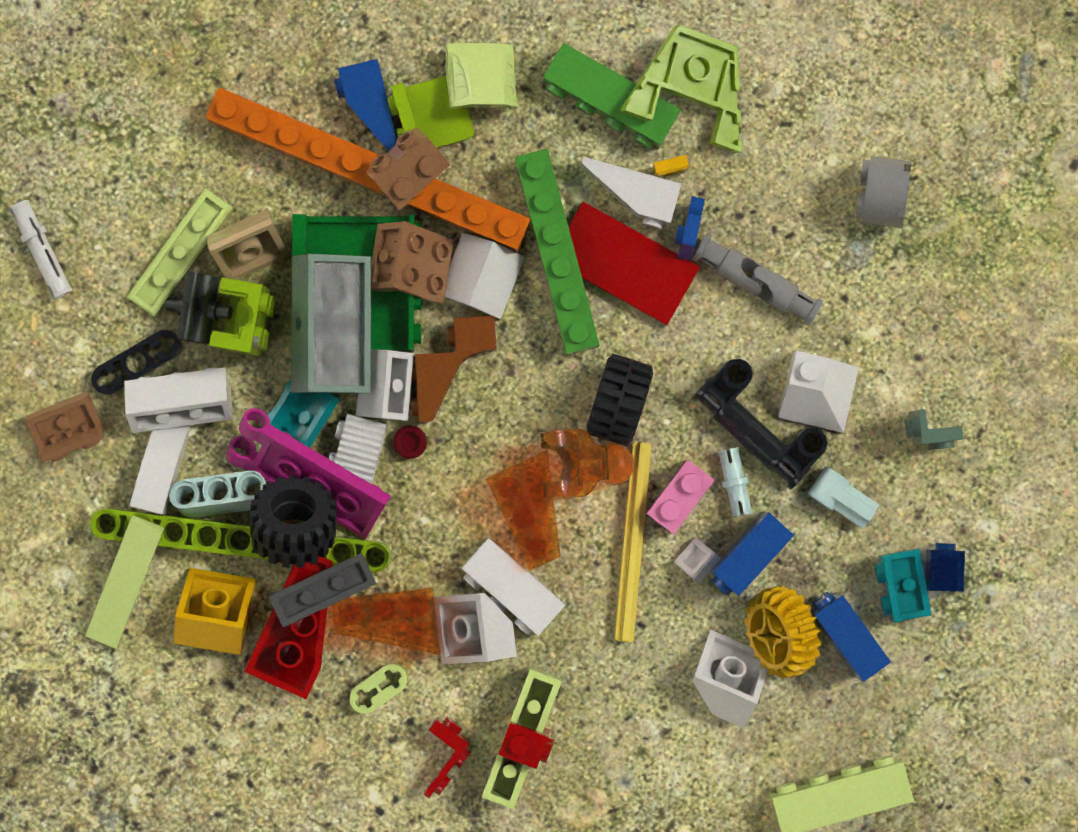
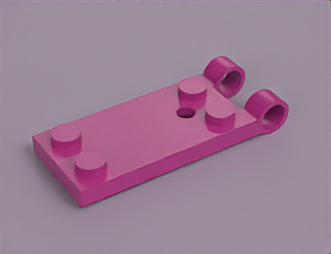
M256 408L247 410L239 424V431L243 436L233 438L227 448L226 458L228 462L235 467L243 468L247 471H256L267 482L269 481L272 484L275 483V478L283 477V479H289V476L296 475L297 479L308 477L311 478L312 483L320 482L324 485L323 490L329 489L332 493V500L336 502V523L365 540L391 495L295 440L290 434L270 425V419L264 411ZM247 421H255L261 428H254ZM253 441H257L260 444H262L258 453L256 452V445ZM234 448L245 450L248 456L239 455L235 452Z

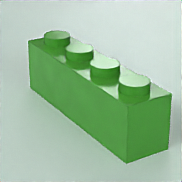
M565 43L560 47L543 77V83L548 85L546 90L560 99H564L566 95L577 102L575 107L590 116H593L594 112L606 118L604 123L620 133H622L623 129L635 135L633 140L648 149H651L652 146L661 147L681 110L659 97L654 117L651 121L646 122L620 112L621 107L636 84Z

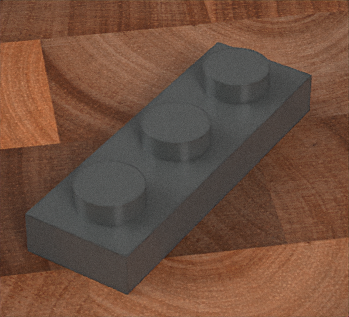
M360 553L268 597L282 627H285L377 583L363 553Z

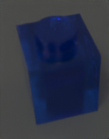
M935 543V549H926L925 580L927 590L964 592L965 551L956 550L955 543Z

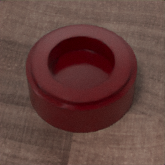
M413 425L400 428L393 440L396 452L407 459L421 456L425 452L428 443L424 431Z

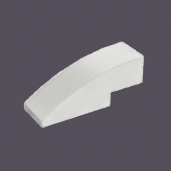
M191 425L152 430L129 506L158 514L167 513L170 501L169 491L174 482H177Z

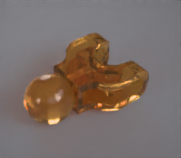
M558 429L540 433L541 447L554 450L561 457L563 465L562 473L556 481L543 483L544 499L586 497L594 490L599 481L615 486L624 483L633 474L635 462L632 453L626 446L616 443H608L603 446L598 445L583 429Z

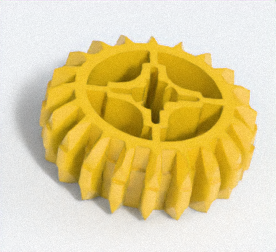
M785 586L769 587L755 594L753 598L749 599V606L745 608V613L748 617L743 620L747 626L745 635L749 637V646L755 652L754 658L760 659L761 667L768 668L770 675H777L779 678L795 677L804 674V671L816 665L815 659L820 656L817 647L822 644L817 636L821 631L815 624L817 617H813L810 612L811 605H805L803 595H797L794 588L787 589Z

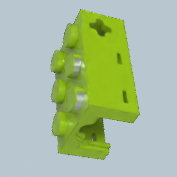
M221 277L219 293L231 295L229 306L233 308V315L231 319H226L224 332L212 330L209 346L221 351L261 358L262 351H268L271 332L266 330L268 318H274L277 298H274L272 296L273 292L263 284Z

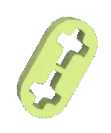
M389 663L363 680L351 691L350 704L352 708L361 714H368L400 693L408 682L406 669L400 664ZM387 670H390L392 673L397 671L401 673V677L398 680L400 686L395 687L393 684H390L382 689L379 684L387 678L385 673ZM373 688L377 689L378 693L371 698L372 706L368 707L365 703L362 705L357 703L356 700L360 697L359 690L362 689L367 693Z

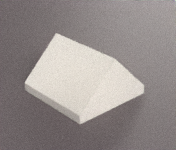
M462 233L450 263L445 298L501 320L525 257L495 242Z

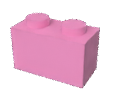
M685 460L645 514L670 533L675 534L714 482V479L689 460Z

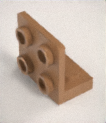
M405 221L378 224L371 262V291L376 293L401 291L435 304H443L453 239Z

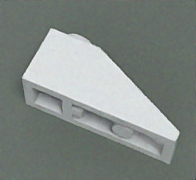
M583 157L581 167L636 217L642 218L643 225L656 229H662L663 224L670 225L681 183Z

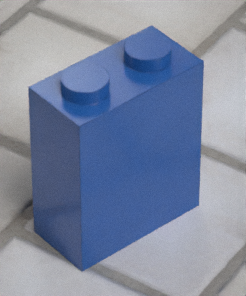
M763 511L710 571L715 576L711 582L727 596L731 592L740 596L793 538L794 534L770 512Z
M827 591L811 603L814 608L810 612L813 617H817L815 620L816 624L857 679L865 682L891 663L843 595L836 592L832 594Z

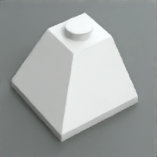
M801 351L793 352L778 418L844 433L859 367Z
M485 593L433 597L441 664L489 662L517 656L513 622Z
M710 630L692 681L712 715L744 728L758 704L768 668H762L760 659L754 658L755 652L752 647Z

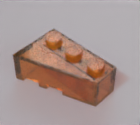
M548 449L486 478L528 570L531 571L561 557Z
M434 586L353 595L331 605L335 634L414 649L435 655L442 654Z

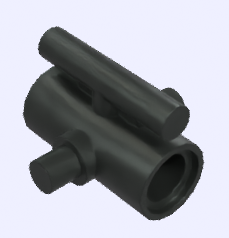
M187 271L183 296L179 299H167L166 310L177 312L178 316H180L177 333L178 340L209 344L213 322L218 321L220 318H232V306L221 305V302L217 301L219 277Z

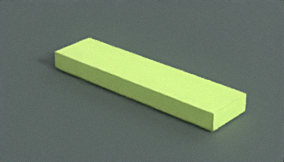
M205 188L127 298L156 317L166 304L167 299L171 297L184 279L187 271L191 269L207 247V236L220 229L234 208Z
M134 515L131 517L85 637L117 649L164 527Z

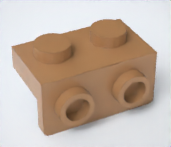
M414 128L412 131L403 133L397 139L396 145L387 153L378 155L371 162L366 174L400 210L447 169L450 164L429 138L418 128Z
M88 391L25 416V422L39 449V458L42 463L49 460L53 462L59 461L68 456L69 452L81 447L83 449L92 448L104 438V424Z

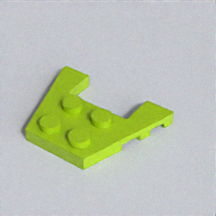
M680 24L674 26L626 99L620 112L646 122L651 121L654 117L660 90L717 110L709 144L735 154L742 151V139L739 140L738 123H741V110L738 109L737 90H740L738 46Z

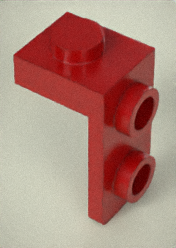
M437 717L428 730L455 751L425 790L423 795L427 798H430L433 792L437 795L442 793L451 780L446 775L453 765L460 768L471 753L467 749L470 740L460 733L463 728L449 717H446L444 721Z
M510 721L498 755L537 769L540 761L547 762L554 739L549 738L550 729L544 727L543 733Z

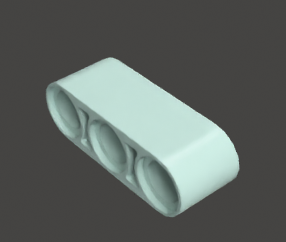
M256 471L183 479L172 485L169 491V498L175 508L187 518L250 511L254 495H247L249 488L260 484V490H263V485L267 481ZM228 489L223 499L214 500L219 490ZM189 493H195L193 500L189 504H181L184 496Z

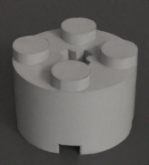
M871 156L870 160H863L861 185L866 186V192L858 194L856 218L862 219L863 224L903 229L912 161Z

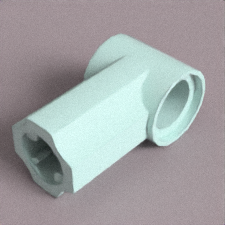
M825 466L807 495L831 511L834 509L846 519L864 529L876 513L879 504L850 485L851 482Z

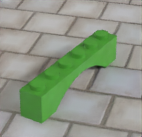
M548 148L515 157V163L541 255L566 356L598 348L600 344Z

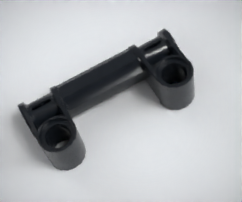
M729 360L713 377L711 376L691 399L694 401L699 400L713 413L712 418L762 462L768 470L773 469L787 482V487L791 490L802 480L811 469V466L825 452L828 444L827 437L818 428L807 427L799 431L785 445L736 399L752 380L753 372L752 367L745 360ZM733 364H740L746 370V378L741 383L735 384L728 379V369ZM708 393H711L720 402V404L718 405L711 397H709ZM808 433H815L820 438V446L816 451L807 452L803 448L802 440ZM783 462L788 464L794 470V473L787 469Z

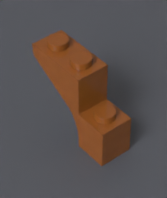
M494 316L454 318V326H448L449 346H455L456 352L415 354L411 382H417V396H411L412 416H419L420 423L434 420L459 367L464 361L479 353L497 351Z

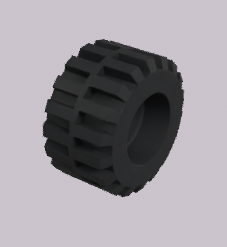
M612 354L607 359L587 423L588 435L626 447L632 442L652 381V365Z
M296 475L289 476V479H283V477L275 478V483L272 484L268 481L263 485V490H257L254 494V500L251 501L250 537L252 538L254 549H258V554L262 558L269 557L270 563L276 565L279 562L282 563V567L290 568V565H297V568L305 567L307 562L311 565L318 562V556L324 558L328 554L329 548L333 547L336 537V502L332 500V493L329 489L323 490V484L318 481L312 483L311 478L308 477L297 479ZM288 519H298L304 522L299 524H288L282 521Z

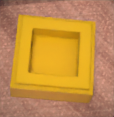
M687 154L654 162L652 166L654 176L663 178L686 172L689 168Z

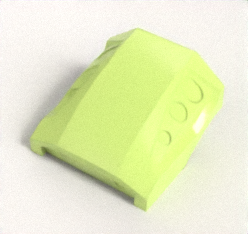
M451 43L445 45L446 80L450 109H466L469 107H474V109L478 107L507 109L509 107V110H516L519 107L515 89L514 50L512 44Z

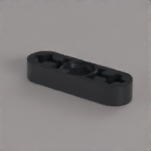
M160 330L98 366L92 373V385L99 393L106 395L115 394L125 388L124 376L119 375L112 380L114 385L112 388L108 385L101 386L100 381L103 379L102 373L104 371L109 374L117 372L120 369L115 364L120 361L122 370L129 376V379L125 381L144 377L177 358L182 350V342L177 339L176 333L169 330ZM162 337L167 340L173 339L174 344L170 346L172 352L168 354L165 351H160L154 356L159 361L153 364L151 354L144 347L149 344L150 349L154 350L161 345L159 339ZM134 353H141L146 359V366L140 372H133L128 367V358Z

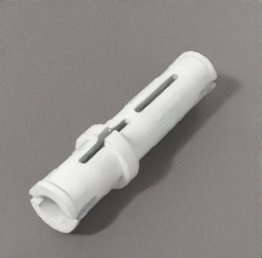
M24 200L10 207L9 211L12 213L22 233L20 239L30 249L53 300L71 293L73 289L70 287L45 236L47 230L37 220L30 201Z

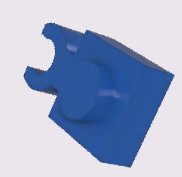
M691 197L685 226L678 225L674 244L680 245L678 258L691 261L705 202L703 198Z

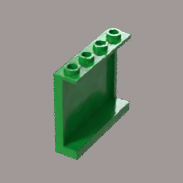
M292 214V256L303 254L371 256L372 262L378 224L405 221L422 228V223H416L414 214H409V216H307L306 214ZM371 291V349L415 351V344H421L422 340L421 324H415V310L422 309V299L401 291L380 293Z

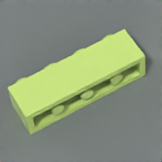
M530 666L510 721L543 733L562 678ZM497 753L482 792V798L514 810L529 766L500 756Z
M893 755L873 760L874 766L861 769L860 764L842 768V774L829 778L828 773L808 778V784L796 787L795 782L777 786L776 793L769 795L779 831L806 832L914 802L904 762L900 759L894 760Z

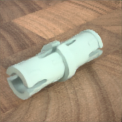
M739 447L729 449L732 463H729L727 450L718 451L725 481H722V486L727 488L732 512L731 516H741L739 501L742 503L744 515L753 513L746 488V483H749L748 477H744Z

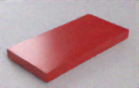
M583 201L569 225L582 279L667 326L700 266L689 260L678 258L677 253Z

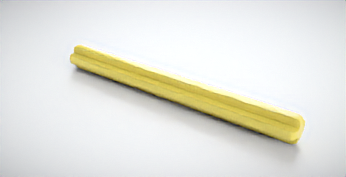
M633 442L631 448L614 639L619 642H633L635 633L652 448L651 444L647 442Z

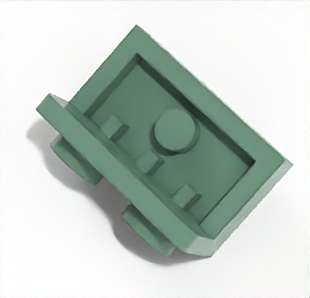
M925 409L910 411V418L905 419L907 439L912 438L913 445L928 443L929 450L953 448L955 447L954 440H963L962 426L928 429Z

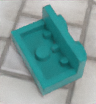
M289 380L285 384L282 395L274 408L267 415L270 419V425L290 434L295 440L310 448L340 399L330 393H291V380Z
M920 549L878 555L879 563H875L874 567L878 584L883 583L885 596L880 597L884 617L889 616L890 622L898 623L902 620L931 616Z

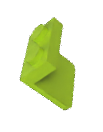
M446 75L405 87L404 82L391 86L393 95L388 96L387 100L392 116L399 115L402 123V128L396 129L398 137L406 131L418 128L436 148H441L471 139L474 136L468 108L450 109Z

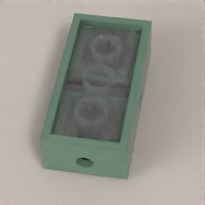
M328 254L292 256L291 393H371V256Z

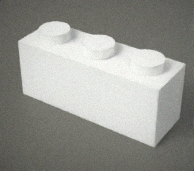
M225 367L206 368L201 371L186 373L175 372L170 375L150 378L140 377L135 380L124 381L125 414L132 433L233 419L231 385Z
M490 537L462 568L466 572L463 578L477 591L481 587L487 590L492 595L490 599L503 613L507 609L517 617L514 623L528 636L532 631L539 636L565 606L564 602Z

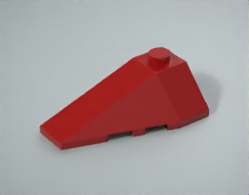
M318 556V562L312 565L309 562L305 563V567L297 568V565H293L282 589L332 567L333 561ZM273 607L244 668V672L307 700L321 669L328 607L285 627H282Z

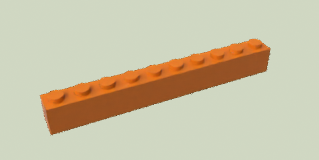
M218 87L205 117L210 124L388 198L366 174L371 162L379 154ZM436 178L405 205L480 238L495 242L516 253L519 252L531 224V219Z

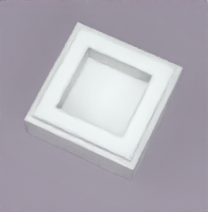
M695 537L674 563L700 584L721 558Z

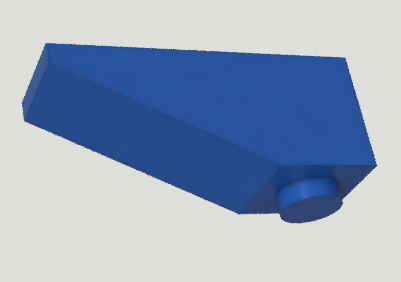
M378 59L338 68L340 78H336L334 81L339 99L345 97L351 110L388 152L396 145L398 138Z

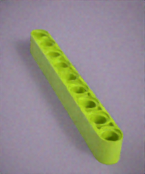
M114 508L101 509L95 512L90 520V528L93 534L101 539L122 541L130 519L134 515L164 527L158 546L269 560V557L262 558L258 554V549H254L252 538L250 537V525ZM106 514L114 517L116 522L115 529L111 533L104 532L100 526L101 518ZM173 522L178 523L183 529L182 538L177 542L172 541L167 535V528ZM206 526L212 527L217 535L215 543L211 546L205 545L200 539L201 530ZM241 530L245 531L250 537V544L245 550L238 549L233 541L234 535ZM341 536L335 537L333 547L329 548V552L325 556V558L333 561V566L340 563L334 557V547L339 543L347 544L351 549V557L363 553L371 572H380L386 569L392 559L390 548L383 542ZM372 547L380 548L385 554L384 563L380 566H373L367 560V553Z

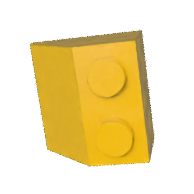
M189 568L175 615L174 644L241 655L248 630L256 579Z

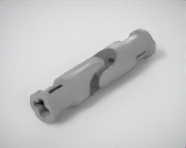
M708 234L705 235L692 258L694 261L700 260L717 270L716 274L758 296L761 300L780 311L785 312L787 310L803 319L804 324L807 326L811 324L823 303V300H815L799 291L798 285L777 273H773L733 248L728 250L711 240V236ZM744 272H750L753 275L749 279Z

